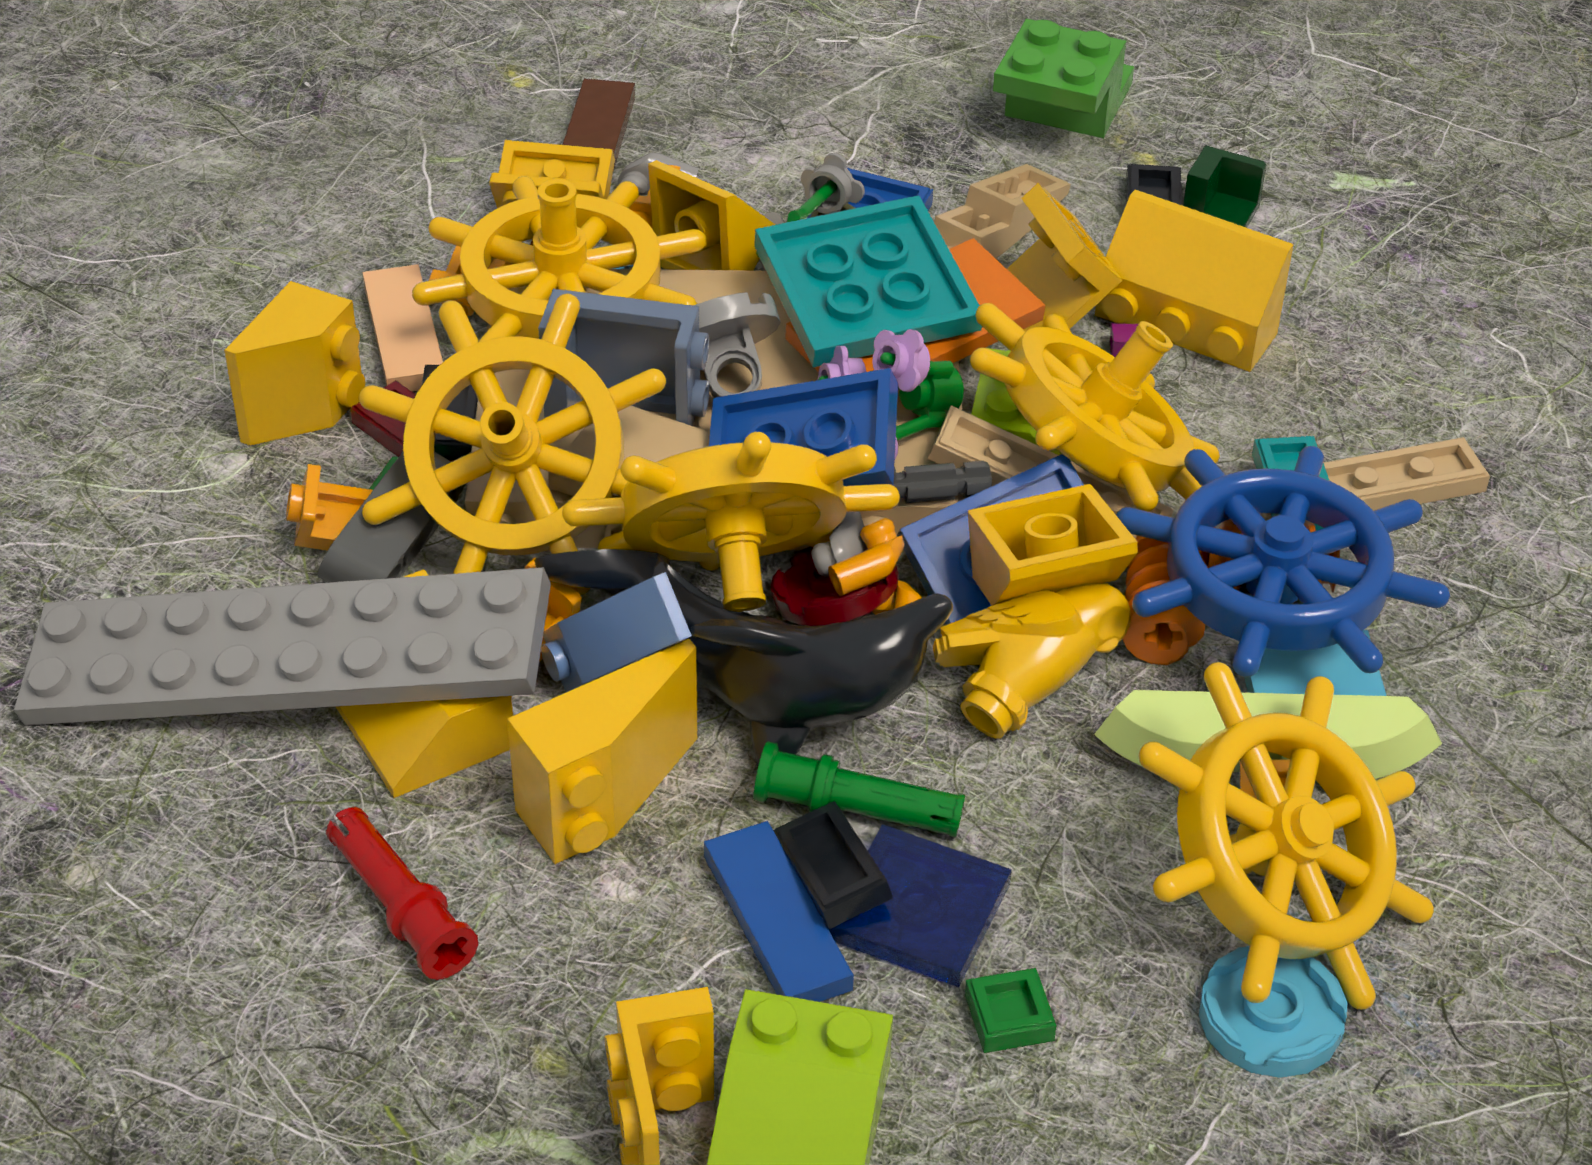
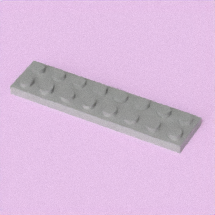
M544 567L48 602L43 607L14 712L24 725L531 695L535 692L551 582Z

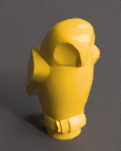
M1107 583L1083 584L1057 592L1049 590L1033 592L990 606L984 610L972 613L963 619L940 627L942 637L935 639L933 644L935 663H939L943 667L980 665L978 671L972 674L963 684V692L966 698L960 705L961 711L966 719L979 731L992 738L1000 739L1007 731L1021 729L1026 723L1028 709L1069 682L1086 665L1096 651L1109 653L1117 647L1118 642L1124 638L1130 626V607L1125 596L1117 588Z

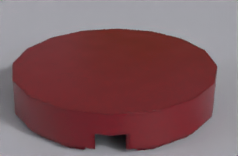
M810 546L802 549L790 558L792 567L785 571V573L780 568L777 570L772 578L771 592L775 606L783 619L798 625H827L853 620L870 613L882 605L898 587L899 573L895 565L893 571L885 578L840 596L834 589L830 577L827 578L819 575L811 554L813 547Z

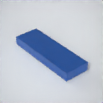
M765 821L704 841V858L777 995L821 1002L853 991L854 975L769 822Z

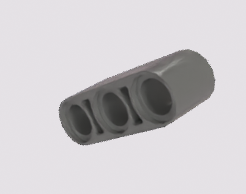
M404 451L328 549L318 570V577L330 583L400 578L439 525L423 505L417 506L379 525L369 524L363 518L362 509L368 501L410 482L404 461ZM434 452L436 469L451 462ZM466 484L446 493L454 503L457 502Z

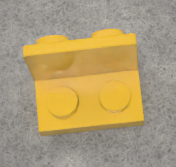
M1037 183L1021 199L1035 217L1028 225L1039 239L1014 261L1007 270L1046 305L1043 320L1023 330L1027 331L1033 327H1043L1045 318L1052 314L1062 316L1070 329L1123 280L1076 216Z
M708 987L616 1002L618 1033L605 1035L604 1040L610 1079L607 1080L610 1111L613 1125H620L623 1143L619 1144L621 1165H660L659 1130L655 1110L679 1111L687 1109L696 1103L714 1100V1011Z

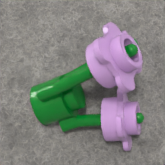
M912 329L907 330L903 335H895L892 331L883 330L874 340L873 371L891 368L898 381L899 397L902 405L914 414L920 415L918 418L896 426L895 459L898 454L897 441L927 428H940L950 407L953 406L959 409L964 396L963 381L951 361H930V354L924 344L921 333ZM836 346L831 362L823 363L820 366L817 380L866 372V367L861 358H848V350L845 346Z

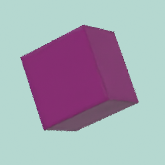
M1111 323L1109 343L1112 356L1116 357L1136 331L1138 324Z

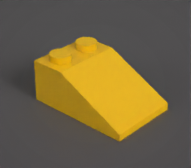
M690 639L507 718L515 811L554 864L576 854L590 852L604 841L615 837L698 739L696 646Z

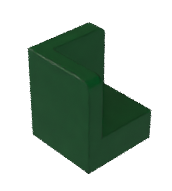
M1205 145L1187 174L1183 206L1247 228L1260 206L1266 163L1258 159Z

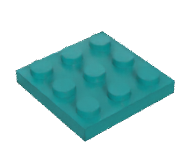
M919 195L755 229L754 247L812 367L821 366L823 363H830L834 357L836 346H845L848 350V358H859L874 354V340L883 330L892 331L895 335H903L909 329L916 330L921 333L924 343L982 330V326L975 317L976 310L980 305Z

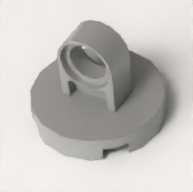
M748 292L717 297L693 305L699 306V332L709 334V352L703 372L705 379L709 381L710 393L713 398L761 389V365L754 344L775 332L781 323L775 301L770 294L762 293V296L759 298L760 303L751 304ZM731 363L744 365L752 374L751 384L746 390L739 393L725 391L717 381L719 371Z

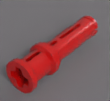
M349 807L339 811L335 816L347 828L349 834L345 835L338 825L330 820L326 829L327 838L340 850L387 909L386 923L389 931L398 940L408 942L417 953V965L428 978L439 980L460 972L476 954L479 942L475 931L467 923L454 919L447 910V897L436 885L419 882L370 822L368 815L361 808Z

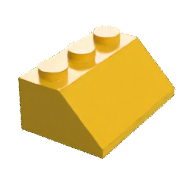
M1135 189L1128 199L1106 254L1107 260L1123 281L1095 306V316L1117 324H1139L1141 321L1151 323L1162 330L1174 345L1251 372L1278 333L1294 244Z
M422 569L420 571H417L404 577L429 575L424 569ZM512 696L335 706L393 798L510 750L507 718L513 716Z

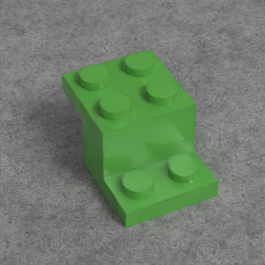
M1026 18L994 73L993 91L1006 94L1004 116L1104 139L1132 85L1134 66L1124 64L1126 40L1109 37L1107 34L1099 31L1085 32L1059 26L1050 20H1031Z

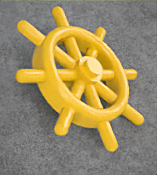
M521 176L513 183V192L517 201L503 205L488 213L474 226L444 217H435L430 221L428 230L433 238L461 247V275L420 282L412 290L413 300L422 306L466 298L474 312L492 326L479 342L507 336L539 339L538 327L553 289L586 293L587 288L601 292L598 293L601 295L696 305L697 302L693 297L659 286L661 275L660 259L699 252L706 245V237L698 229L656 236L651 226L637 213L629 209L639 194L637 186L630 181L620 183L607 199L577 194L575 185L563 179L548 180L542 183L537 190L531 178ZM533 239V246L523 243L524 241ZM600 240L611 244L609 246L594 248ZM494 259L512 263V265L488 269ZM633 265L627 276L609 270ZM528 286L521 294L509 290Z
M562 294L557 298L542 339L507 336L479 342L461 304L452 300L446 301L440 306L439 317L456 353L441 363L430 374L415 398L413 399L375 385L364 387L359 394L360 404L365 409L406 423L403 451L407 475L410 482L368 501L362 509L363 518L369 524L379 525L417 506L423 505L442 529L464 543L453 574L481 572L488 553L528 555L550 550L551 554L578 551L573 538L589 526H571L564 521L562 516L564 506L558 509L540 469L583 483L571 500L611 498L613 494L621 496L622 490L628 481L621 474V465L624 459V438L618 412L661 392L666 385L665 375L662 371L651 368L607 389L598 374L585 361L565 349L580 310V302L572 294ZM513 369L530 370L516 406L507 402L494 373ZM554 377L573 389L582 399V401L538 421ZM470 384L484 411L480 421L446 410L454 398ZM594 423L596 435L594 460L549 445ZM436 433L480 448L438 469L435 467L434 442ZM491 472L475 516L455 504L446 494ZM517 480L535 521L520 524H501L502 515L514 483ZM577 587L580 595L590 590V588Z
M984 303L977 308L975 313L977 322L1011 352L1006 357L988 348H978L971 354L970 364L975 371L1005 384L1008 394L1019 412L1037 431L1036 443L1041 449L1045 451L1057 449L1065 457L1094 476L1126 489L1134 506L1139 510L1152 511L1158 504L1157 492L1163 491L1168 487L1174 489L1185 500L1201 487L1185 467L1184 459L1186 454L1193 449H1201L1217 463L1220 453L1213 444L1190 435L1178 414L1154 389L1155 379L1150 372L1164 354L1173 347L1172 341L1162 330L1151 323L1141 321L1136 327V331L1116 357L1091 342L1072 334L1066 321L1060 315H1049L1045 318L1043 327H1033L1025 331L994 304Z
M752 432L742 443L698 448L667 457L657 462L636 455L629 456L621 465V474L628 482L623 488L620 498L571 500L563 507L562 516L564 521L571 526L622 524L623 531L603 538L598 544V550L625 549L655 552L668 557L670 560L699 562L704 569L709 571L720 567L724 595L722 600L723 608L733 612H742L758 609L766 604L759 556L782 552L804 544L814 547L818 543H826L830 541L829 537L833 533L832 530L845 518L846 512L890 510L899 503L900 494L898 489L891 484L843 486L844 479L869 471L875 466L877 455L875 450L869 445H858L827 457L818 451L806 447L774 443L770 441L766 434Z
M1221 662L1212 663L1204 672V681L1225 729L1207 739L1190 760L1158 742H1148L1139 751V761L1145 769L1180 788L1177 804V824L1185 864L1160 874L1154 880L1153 892L1159 900L1169 903L1198 891L1215 917L1232 934L1250 946L1241 983L1242 995L1249 1002L1261 1003L1269 997L1278 957L1306 959L1326 953L1348 1003L1355 1009H1368L1375 1002L1376 993L1353 942L1372 929L1386 907L1415 923L1427 922L1434 913V907L1430 899L1395 879L1397 867L1396 837L1388 806L1411 796L1416 787L1415 779L1408 772L1397 771L1379 780H1375L1359 755L1339 736L1327 729L1334 695V686L1328 678L1317 676L1307 683L1300 716L1288 713H1267L1252 716L1229 666ZM1268 752L1290 759L1284 787ZM1239 760L1257 799L1229 783L1232 772ZM1315 780L1326 792L1330 801L1319 804L1312 798ZM1226 815L1240 823L1237 833L1229 835ZM1343 827L1347 851L1332 843L1334 830ZM1321 869L1346 883L1337 905ZM1255 872L1265 876L1261 893L1249 880L1247 874ZM1294 882L1312 922L1303 921L1287 914Z

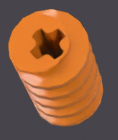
M1137 536L1135 539L1137 540L1138 553L1127 566L1125 598L1129 603L1131 622L1123 642L1126 649L1136 658L1150 664L1169 665L1181 660L1188 652L1189 647L1196 645L1204 636L1206 624L1195 617L1184 605L1150 617H1141L1135 613L1132 601L1137 593L1170 581L1167 572L1169 543ZM1199 551L1202 560L1206 564L1208 553Z

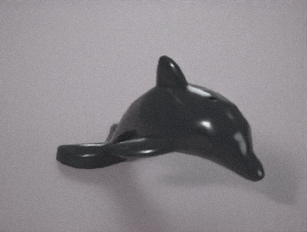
M601 549L556 553L534 559L536 568L544 567L550 582L574 587L606 589L610 594L615 595L666 572L692 635L687 639H690L696 646L697 680L750 720L752 747L757 769L767 741L777 743L779 751L797 755L810 729L854 721L893 705L917 683L924 663L928 640L947 621L953 611L952 601L946 595L936 593L901 607L847 622L819 626L789 625L781 620L763 615H752L743 611L733 612L724 609L723 602L705 594L671 567L670 559L659 553L625 549Z

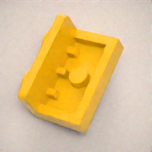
M505 140L499 173H491L489 181L496 206L499 208L517 201L513 192V183L521 176L531 178L537 190L542 183L548 180L563 179L575 185L577 194L607 199L615 163L613 150Z

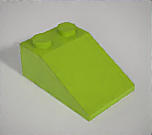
M745 989L728 1052L707 1165H869L890 1068L893 1014Z

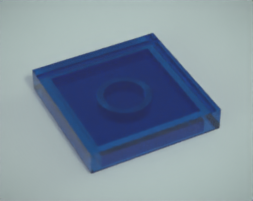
M882 824L868 852L887 879L893 899L831 929L828 928L837 944L959 988L1010 886L1012 869Z

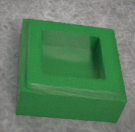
M1036 968L966 979L965 997L983 1053L1055 1041L1057 1025Z

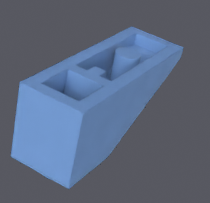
M664 572L554 624L543 633L546 643L541 646V653L546 669L552 679L556 682L561 680L565 691L568 692L676 645L692 635L668 576Z

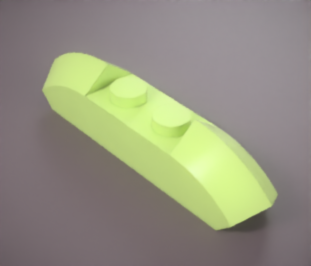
M1133 690L1113 709L1094 735L1116 753L1142 766L1139 761V751L1148 742H1158L1190 760L1207 739L1225 729V726L1210 692ZM1241 692L1252 716L1267 713H1288L1300 716L1305 695ZM1333 695L1327 729L1339 736L1359 755L1375 779L1412 766L1442 744L1429 716L1409 697ZM1268 752L1272 760H1290L1284 756ZM1240 760L1233 772H1240Z

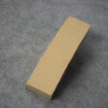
M1025 164L971 184L965 205L935 216L934 223L948 249L974 238L994 258H997L1032 230L1028 223L1035 217L1021 198L1039 183L1061 202L1068 195L1071 184Z

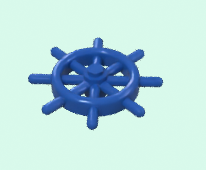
M1307 446L1301 450L1294 471L1263 468L1238 471L1227 475L1223 473L1205 451L1193 449L1186 454L1184 464L1201 487L1184 501L1175 518L1131 507L1122 508L1116 514L1131 534L1169 543L1167 572L1170 581L1137 593L1132 601L1135 613L1141 617H1150L1184 605L1195 617L1210 628L1239 641L1233 659V669L1242 677H1251L1258 672L1265 648L1300 651L1324 648L1335 644L1342 648L1362 672L1375 673L1383 665V655L1364 634L1363 630L1378 617L1387 597L1431 608H1441L1448 603L1450 592L1443 583L1393 571L1394 550L1389 533L1417 523L1423 514L1421 505L1413 499H1407L1373 511L1352 492L1319 477L1324 462V455L1315 446ZM1259 513H1274L1280 515L1274 516L1269 520H1265ZM1230 519L1242 534L1214 527ZM1305 520L1323 527V529L1310 532L1304 526ZM1349 547L1358 562L1327 554ZM1199 551L1233 560L1208 568L1202 560ZM1318 580L1351 589L1333 598ZM1245 583L1248 592L1252 596L1244 594L1233 587ZM1298 599L1303 603V604H1291V603L1297 601Z

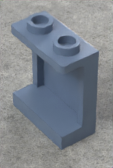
M560 289L552 290L538 327L539 339H542L557 298L562 294H572L579 300L580 310L565 349L585 361L598 374L607 389L648 369L655 368L662 371L665 375L666 385L664 389L632 406L646 411L676 414V421L693 426L696 416L705 417L710 385L709 381L700 380V370H704L706 367L709 352V334L699 332V306ZM554 377L544 403V418L572 406L576 402L582 401V399L573 389Z

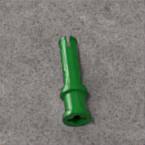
M767 741L765 743L753 792V800L756 802L764 803L769 797L808 806L811 812L835 801L841 811L947 834L952 838L957 837L966 797L965 794L959 793L957 795L839 768L840 761L834 760L832 755L823 754L818 760L779 751L778 744Z

